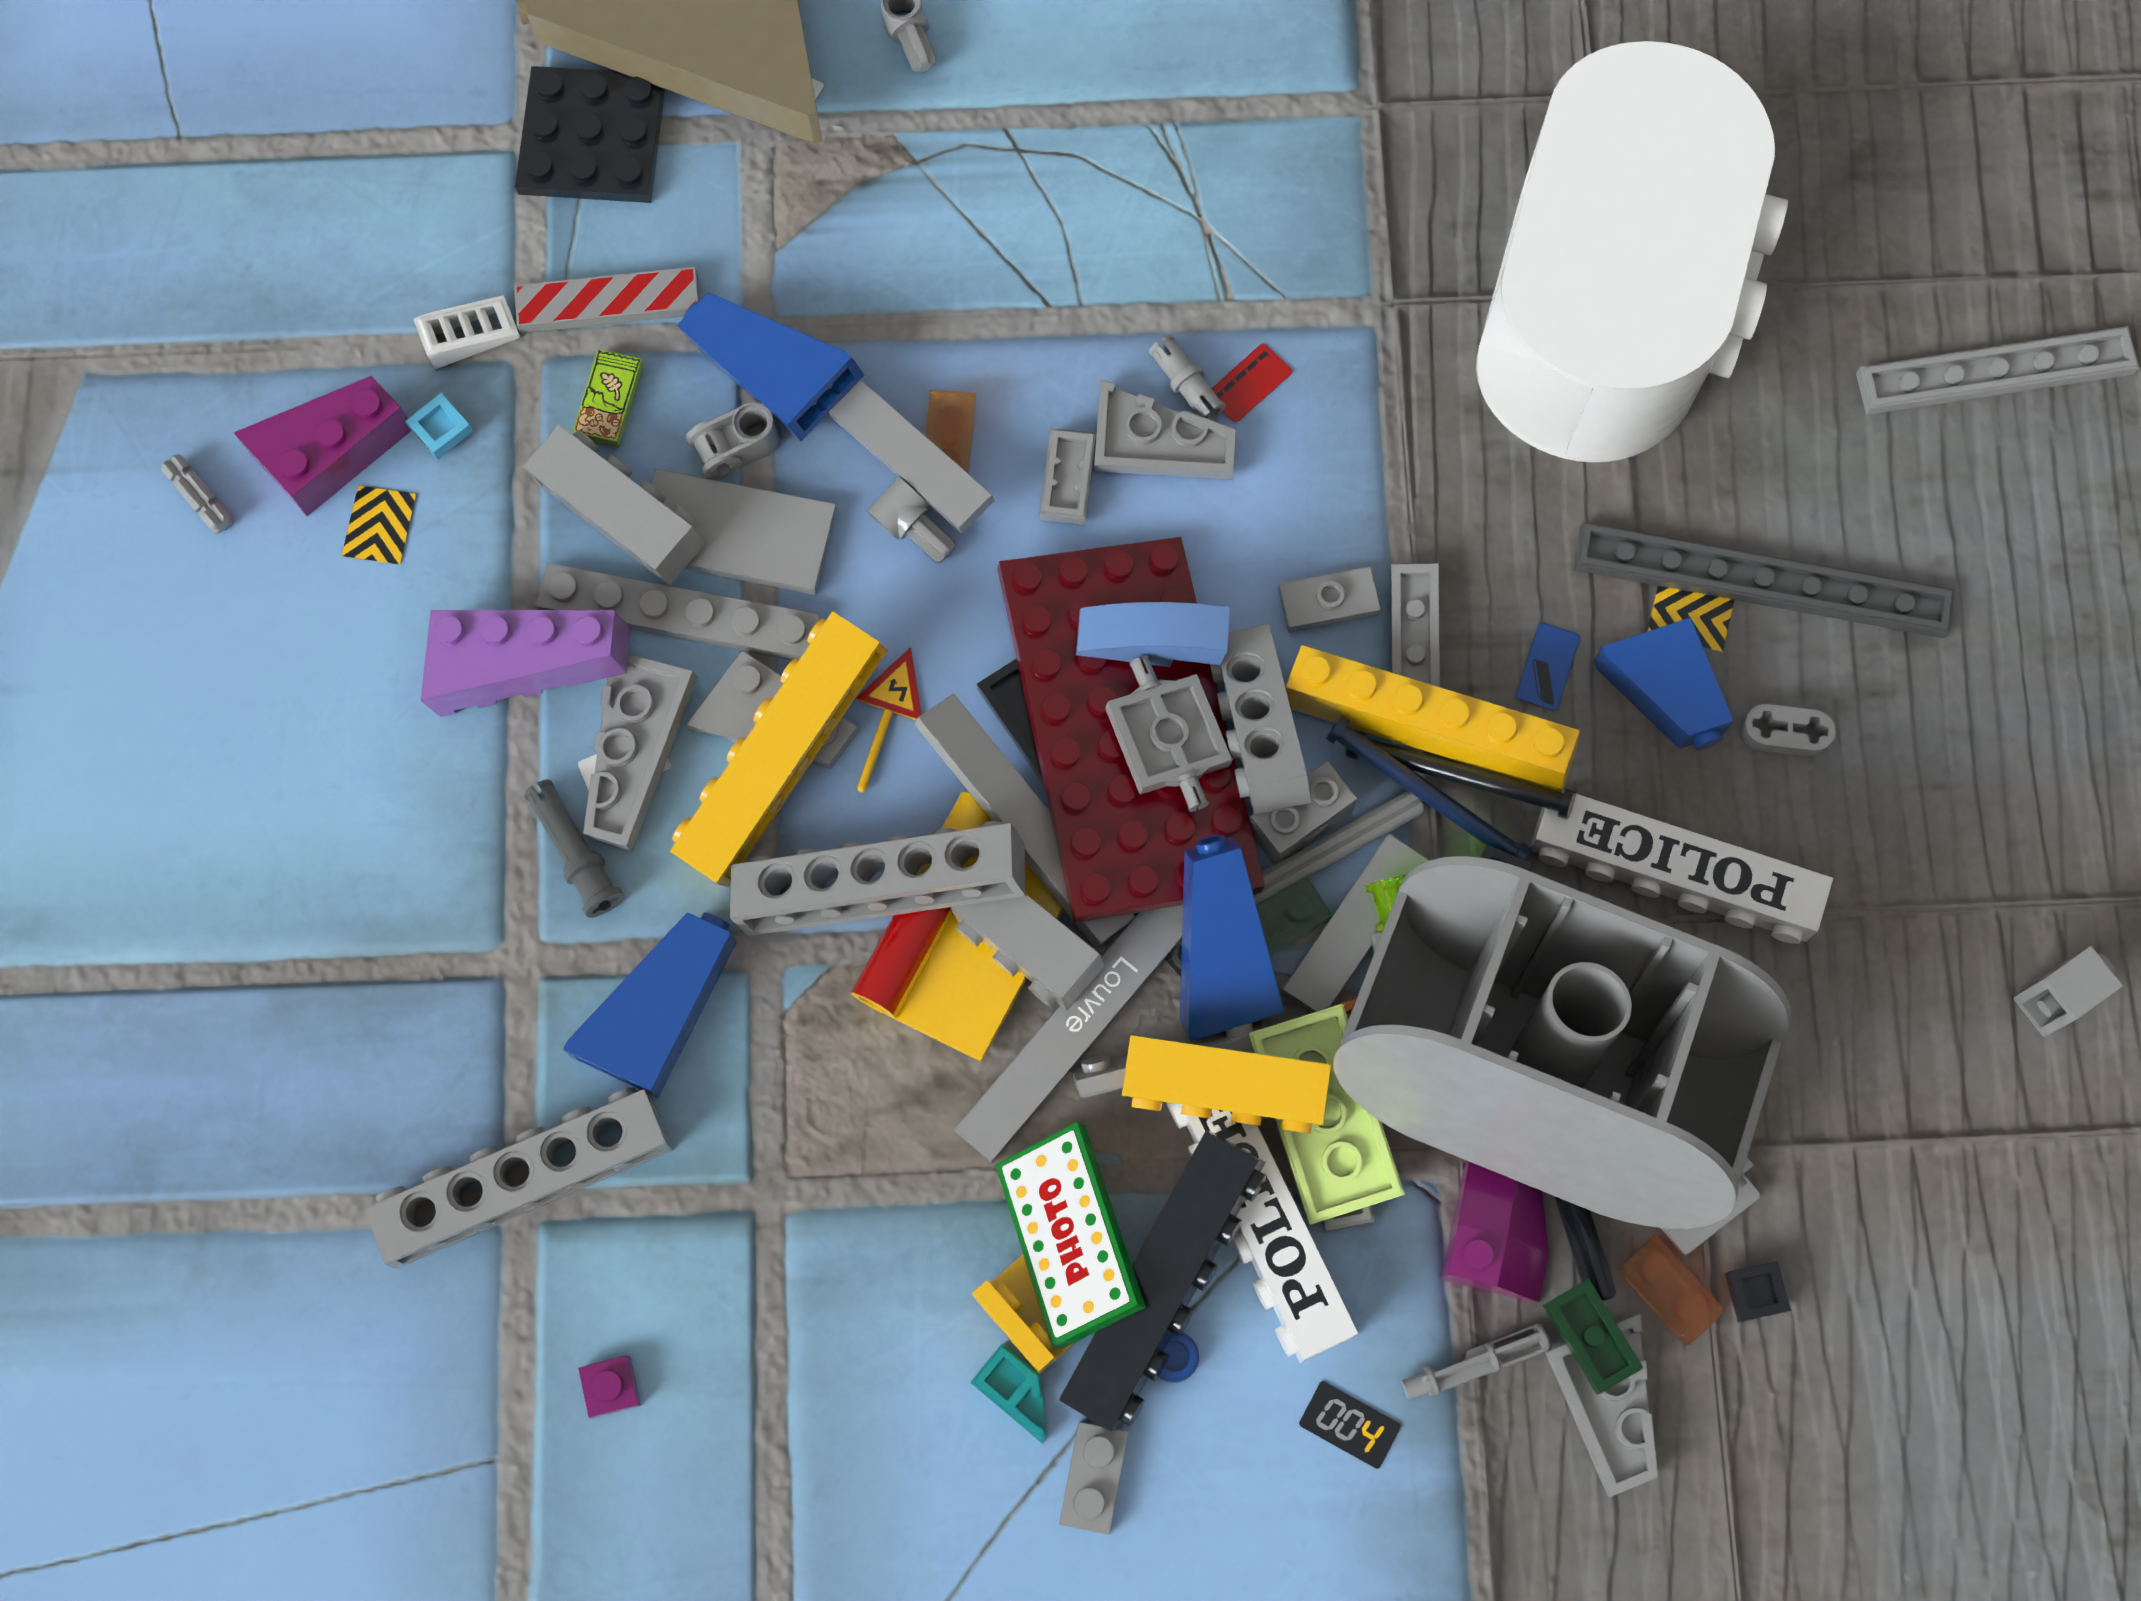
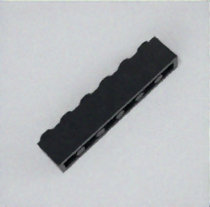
M1204 1132L1132 1265L1146 1308L1094 1334L1059 1401L1111 1432L1121 1429L1123 1424L1128 1426L1133 1424L1145 1402V1399L1139 1396L1148 1378L1155 1381L1168 1361L1169 1354L1163 1350L1172 1334L1180 1336L1192 1317L1194 1310L1188 1307V1304L1197 1288L1204 1291L1208 1287L1218 1268V1265L1212 1262L1221 1244L1227 1247L1231 1244L1242 1224V1220L1236 1217L1246 1199L1253 1202L1259 1194L1267 1176L1261 1172L1266 1163L1265 1161L1213 1132Z

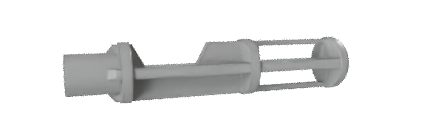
M1536 1323L1533 1326L1466 1351L1465 1361L1439 1371H1435L1428 1365L1422 1367L1418 1375L1401 1381L1403 1390L1408 1400L1426 1393L1431 1396L1438 1395L1448 1389L1550 1351L1552 1347L1551 1337L1544 1325ZM1531 1330L1535 1333L1499 1348L1495 1347V1344ZM1541 1346L1540 1350L1504 1364L1501 1361L1531 1348Z

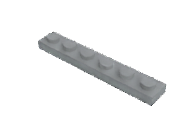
M551 563L546 564L535 605L537 610H615L631 630L789 660L802 657L810 645L807 642L809 633L821 619L820 614Z

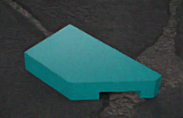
M1002 1343L970 1383L1043 1444L1047 1439L1041 1375Z

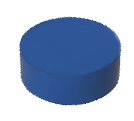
M1183 1332L1180 1336L1172 1334L1163 1350L1169 1354V1358L1158 1378L1169 1383H1178L1188 1379L1195 1372L1199 1363V1350L1195 1341Z

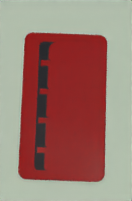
M1260 344L1212 387V390L1226 405L1223 413L1231 421L1237 423L1291 375L1292 369L1266 344Z

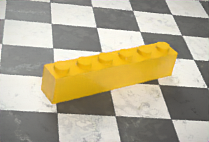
M833 611L827 620L821 618L814 625L807 639L810 645L800 659L794 658L787 665L780 679L783 685L773 699L768 697L759 706L753 719L756 724L747 738L741 737L735 742L727 755L726 760L729 764L719 778H712L707 783L699 798L703 803L692 818L686 817L679 824L673 834L672 840L675 844L670 852L715 883L726 888L731 883V865L746 861L888 651L879 641Z
M1303 645L1300 647L1285 686L1292 710L1336 723L1342 715L1350 720L1348 726L1353 729L1558 792H1563L1577 752L1580 733L1578 729Z

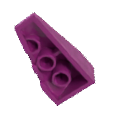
M1465 1160L1441 1280L1539 1303L1549 1257L1542 1191Z

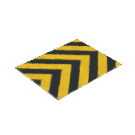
M358 485L341 556L400 565L416 494Z
M1658 586L1647 632L1691 617L1702 646L1723 652L1734 599Z

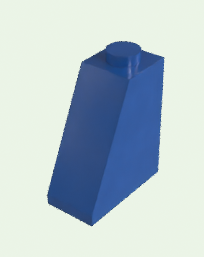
M1691 617L1602 646L1594 660L1597 670L1679 749L1694 744L1696 749L1700 750L1721 742L1724 739L1722 735L1734 721Z

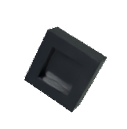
M1778 1261L1725 1273L1738 1323L1791 1311Z

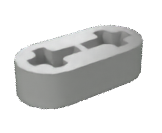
M1760 704L1752 708L1742 720L1740 726L1741 737L1751 749L1803 757H1815L1823 753L1834 741L1836 734L1835 724L1831 717L1822 711L1773 704ZM1761 718L1767 719L1768 727L1783 729V731L1773 730L1765 738L1761 736V730L1753 727V725H1756ZM1810 723L1814 725V731L1822 734V736L1813 744L1809 742L1807 734L1793 732V730L1802 731Z

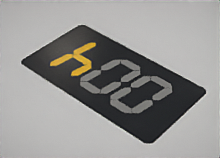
M1324 1381L1319 1383L1299 1422L1302 1428L1376 1469L1380 1468L1400 1429V1424Z

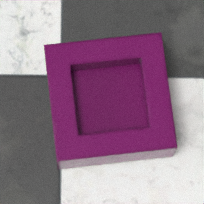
M625 1355L578 1368L588 1418L593 1419L641 1406L631 1356Z

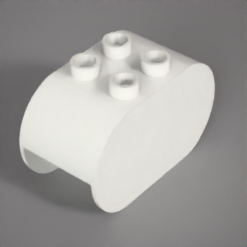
M1655 41L1622 43L1600 49L1575 63L1562 76L1553 91L1521 191L1476 359V372L1481 393L1493 414L1513 434L1539 450L1574 461L1609 462L1632 457L1652 448L1669 436L1682 422L1708 373L1730 378L1743 338L1750 340L1754 334L1767 291V283L1756 280L1764 254L1771 256L1775 249L1784 223L1788 200L1766 194L1775 158V143L1772 127L1765 108L1751 87L1724 63L1698 50L1672 43Z

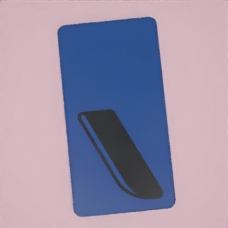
M1539 623L1516 692V698L1553 711L1557 710L1577 650L1580 635L1545 623Z

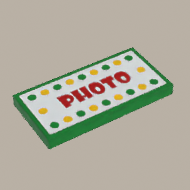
M1075 1122L995 1164L1052 1347L1063 1349L1146 1308L1085 1125Z

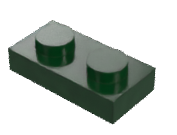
M1589 1278L1543 1305L1596 1395L1605 1392L1643 1369V1366Z

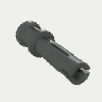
M545 779L537 782L545 796L544 801L533 785L525 791L524 797L529 801L556 847L557 852L566 865L563 869L564 878L568 884L575 885L585 903L583 911L586 917L593 918L611 911L623 901L624 893L621 888L614 887L603 869L605 865L604 858L597 852L589 850L551 780Z

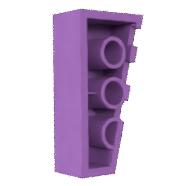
M431 610L421 701L438 716L444 717L457 714L456 710L471 706L482 708L495 705L497 700L518 695L528 697L543 693V689L564 684L570 687L627 673L631 628L615 610Z

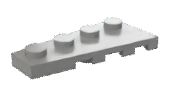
M628 654L627 673L607 678L606 686L602 687L600 705L603 707L600 732H596L594 748L597 752L595 773L591 774L583 831V834L590 840L633 851L698 679L693 671Z

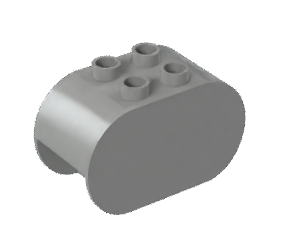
M1470 856L1444 857L1418 865L1403 879L1335 1053L1333 1069L1342 1088L1359 1106L1387 1126L1410 1138L1609 1218L1659 1228H1698L1709 1226L1725 1219L1734 1209L1739 1192V1181L1779 1050L1791 1023L1792 1013L1788 998L1778 983L1759 966L1735 952L1508 863Z

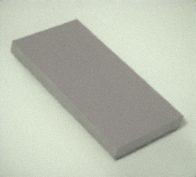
M655 469L651 485L665 496L666 499L662 503L672 511L677 506H680L699 522L695 530L706 543L686 566V570L816 595L837 512L836 504Z

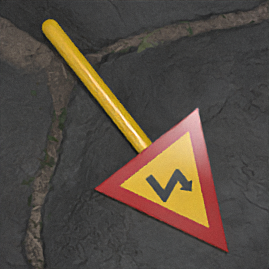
M911 647L855 698L857 701L884 709L857 786V790L861 793L867 789L892 714L895 713L913 720H917L921 716Z

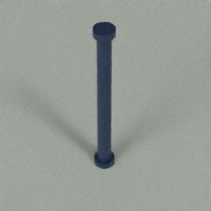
M1341 715L1326 736V740L1332 744L1338 741L1485 845H1490L1523 860L1528 856L1531 850L1530 846L1524 842L1520 845L1468 810L1348 726L1350 720Z

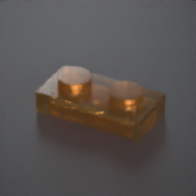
M930 390L925 436L969 474L977 401L976 393Z
M1657 1235L1652 1236L1617 1268V1271L1685 1345L1691 1344L1726 1311Z

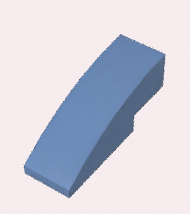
M1135 602L1084 607L1079 612L1076 655L1131 662L1138 657L1141 661L1142 656H1149L1151 665L1170 667L1173 660L1220 666L1228 651L1230 607L1177 602Z

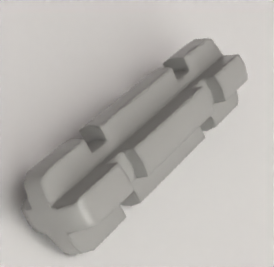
M173 455L162 464V472L213 533H221L225 528L231 526L233 523L232 515L182 455Z

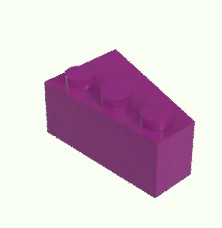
M369 376L233 433L249 454L301 511L308 516L411 432V429L405 422L408 418L402 408L372 376Z

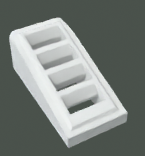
M504 295L430 312L413 318L426 354L435 370L521 338ZM496 313L502 329L493 330L488 315ZM479 319L484 333L475 335L471 322ZM461 326L465 337L457 339L453 329ZM444 332L447 342L438 343L436 335Z

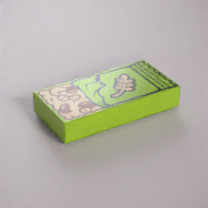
M600 349L597 350L572 431L573 434L580 430L595 443L620 447L644 367L641 358Z

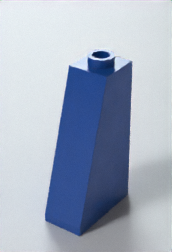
M709 292L700 301L692 304L687 309L684 318L677 324L679 329L696 348L757 403L763 404L772 413L773 417L800 441L818 425L829 411L864 376L853 358L845 351Z
M1212 835L1202 838L1196 842L1195 848L1184 851L1180 1021L1190 1041L1284 1013L1241 847L1232 837L1225 838L1224 835Z
M687 912L567 1040L563 1050L571 1058L639 1090L645 1089L650 1095L659 1098L737 943L732 933L727 931L730 925L719 917L704 912L701 918Z

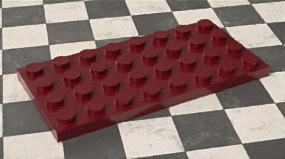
M1181 537L999 561L997 568L1074 923L1183 905L1184 851L1195 848L1198 840L1212 835H1224L1225 838L1232 837L1241 847L1253 894L1261 893L1265 888V883L1244 797L1240 798L1234 771V769H1237L1235 759H1232L1229 767L1204 774L1199 779L1206 800L1209 802L1206 807L1200 810L1197 807L1196 811H1189L1180 786H1166L1140 795L1105 710L1108 701L1130 695L1139 688L1132 667H1130V662L1076 655L1079 612L1081 608L1135 602L1197 603ZM1173 660L1170 667L1152 665L1156 678L1159 681H1176L1197 674L1229 750L1225 732L1227 731L1226 721H1222L1217 693L1219 692L1217 684L1213 681L1210 664Z

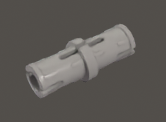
M1171 334L1161 338L1164 348L1170 355H1167L1158 342H1155L1149 349V355L1155 359L1170 378V387L1176 395L1182 394L1197 415L1213 420L1210 410L1204 404L1207 403L1215 415L1219 416L1226 405L1204 380V372L1199 364L1191 363Z

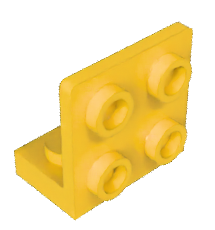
M1023 1254L991 1283L986 1280L972 1293L974 1299L1039 1374L1043 1373L1075 1344L1073 1343L1063 1349L1052 1347Z

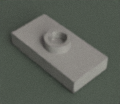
M1050 428L1039 520L1086 525L1096 433Z
M1370 566L1281 583L1278 586L1288 633L1377 616L1381 611Z

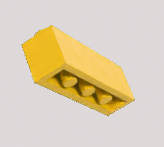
M1130 1035L1122 1096L1133 1097L1131 1107L1161 1111L1162 1102L1182 1104L1181 1114L1211 1119L1212 1109L1232 1112L1231 1122L1261 1126L1262 1116L1282 1119L1281 1129L1311 1133L1312 1124L1323 1125L1331 1064Z

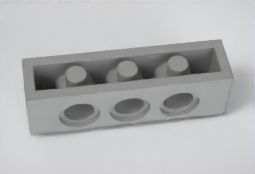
M1270 624L1229 632L1228 651L1221 665L1210 664L1214 683L1223 682L1225 691L1217 693L1222 721L1232 719L1234 729L1225 731L1229 752L1232 759L1241 758L1243 768L1234 769L1240 798L1250 796L1254 815L1311 803L1307 771Z

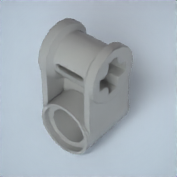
M749 402L715 419L706 420L694 426L687 433L686 440L691 447L696 448L704 465L702 467L704 478L717 480L773 453L779 445L780 434L772 413L761 403ZM753 425H766L765 430L761 434L756 436L746 435L748 429ZM713 445H714V446L716 447V449H717V453H715V454L713 453V451H712V449H711V446H713Z

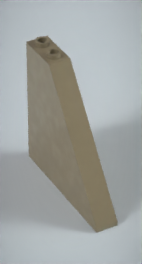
M517 0L521 22L523 25H531L535 40L538 43L631 77L638 76L648 80L650 84L812 143L823 142L798 0Z

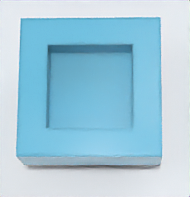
M442 393L438 394L405 420L411 431L437 460L474 432L470 424Z

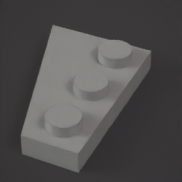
M1100 379L1094 471L1233 480L1236 429L1185 410L1182 412L1175 411L1155 403V399L1140 393L1138 396L1117 389L1116 384Z
M742 650L686 724L688 729L701 734L710 733L728 738L730 742L734 743L741 737L746 739L756 724L753 719L759 706L768 697L773 699L783 685L780 681L781 676ZM842 717L811 764L831 769L858 733L857 726Z
M1641 1314L1616 1324L1637 1356L1643 1369L1599 1395H1596L1566 1344L1545 1353L1608 1497L1615 1496L1658 1478L1652 1414L1649 1413L1646 1380L1648 1379L1646 1360L1643 1359L1641 1341Z

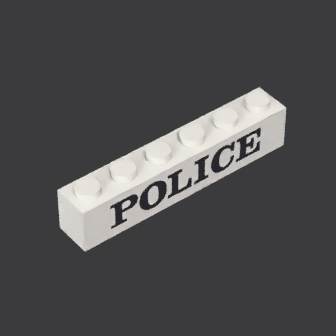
M1576 794L1573 809L1568 819L1558 817L1557 811L1542 807L1530 844V851L1539 854L1538 858L1549 865L1565 867L1567 864L1585 869V874L1588 877L1602 882H1612L1613 879L1631 884V889L1640 895L1657 898L1661 894L1678 900V905L1686 910L1696 913H1705L1707 910L1725 915L1724 920L1729 924L1741 928H1753L1755 925L1772 931L1771 935L1775 939L1791 944H1799L1801 941L1807 942L1818 932L1833 881L1832 877Z
M1167 1102L1177 1127L1180 1129L1187 1126L1195 1143L1188 1146L1191 1156L1204 1132L1209 1131L1266 1162L1261 1170L1263 1174L1267 1175L1266 1180L1254 1201L1251 1202L1246 1199L1236 1216L1242 1220V1224L1232 1242L1242 1263L1246 1264L1251 1261L1260 1280L1253 1282V1286L1264 1309L1268 1310L1273 1307L1282 1326L1276 1328L1275 1332L1286 1355L1289 1357L1296 1354L1299 1362L1302 1363L1358 1335L1258 1126L1231 1122L1232 1112L1212 1109L1211 1119L1181 1114L1182 1104Z

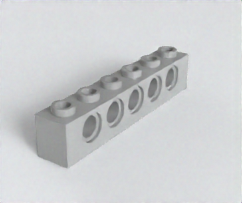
M989 821L981 824L979 828L959 831L952 828H942L934 831L932 835L919 837L896 835L887 838L885 842L863 844L849 842L841 845L839 849L825 851L803 849L796 851L792 856L779 858L768 856L752 857L748 862L731 865L730 919L747 936L1024 897L1026 896L1024 842L1011 823ZM979 856L972 866L963 868L969 859ZM931 863L926 872L916 875L922 866ZM884 870L880 878L870 882L877 872ZM837 877L833 885L824 888L828 881ZM791 884L790 888L785 893L779 895L780 891L786 885Z
M635 1087L621 1090L608 1097L609 1104L591 1111L589 1107H583L569 1112L561 1118L563 1121L561 1125L546 1131L544 1127L529 1129L515 1137L517 1143L500 1151L497 1146L482 1149L469 1157L471 1163L453 1171L451 1166L441 1167L425 1174L422 1177L424 1183L408 1190L404 1186H398L376 1196L377 1203L364 1208L384 1264L397 1269L672 1151V1146L652 1096L645 1089L637 1092ZM611 1123L621 1124L622 1137L619 1142L610 1147L601 1146L599 1137L602 1129ZM564 1143H574L576 1147L574 1160L567 1166L557 1167L554 1163L556 1149ZM526 1162L529 1166L527 1180L520 1186L511 1187L508 1183L509 1170L517 1163ZM480 1182L483 1189L481 1199L475 1205L465 1207L461 1199L464 1188L470 1183ZM433 1202L436 1208L434 1219L430 1224L418 1227L415 1221L417 1209L423 1203Z

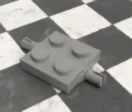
M1142 656L1141 661L1138 657L1130 662V667H1132L1139 688L1130 695L1108 701L1105 707L1138 792L1141 795L1166 786H1180L1189 811H1196L1197 807L1200 810L1206 807L1209 802L1206 800L1199 779L1204 774L1229 767L1232 761L1229 750L1197 674L1176 681H1159L1156 678L1149 656Z

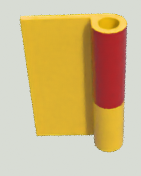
M961 792L942 828H952L958 831L979 828L981 824L992 820L969 792ZM979 856L969 859L963 868L972 866ZM1025 862L1026 895L1059 920L1064 909ZM931 863L922 866L916 875L926 872ZM952 907L893 915L851 991V995L867 1006L982 1063L1027 978L1019 971L1014 977L1005 972L991 958L996 952L985 943L981 942L976 947L967 941L955 929L959 922L951 910Z

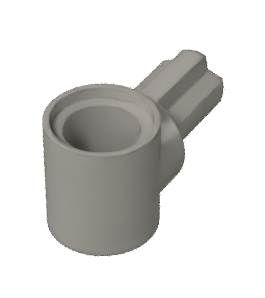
M881 0L884 28L887 35L895 43L902 44L914 72H928L931 67L936 65L937 59L926 36L929 23L922 9L921 0ZM899 11L910 12L909 14L903 16L895 14Z
M900 477L867 510L894 538L902 540L908 536L935 562L940 563L945 560L956 546L955 541L926 516L929 511V504Z

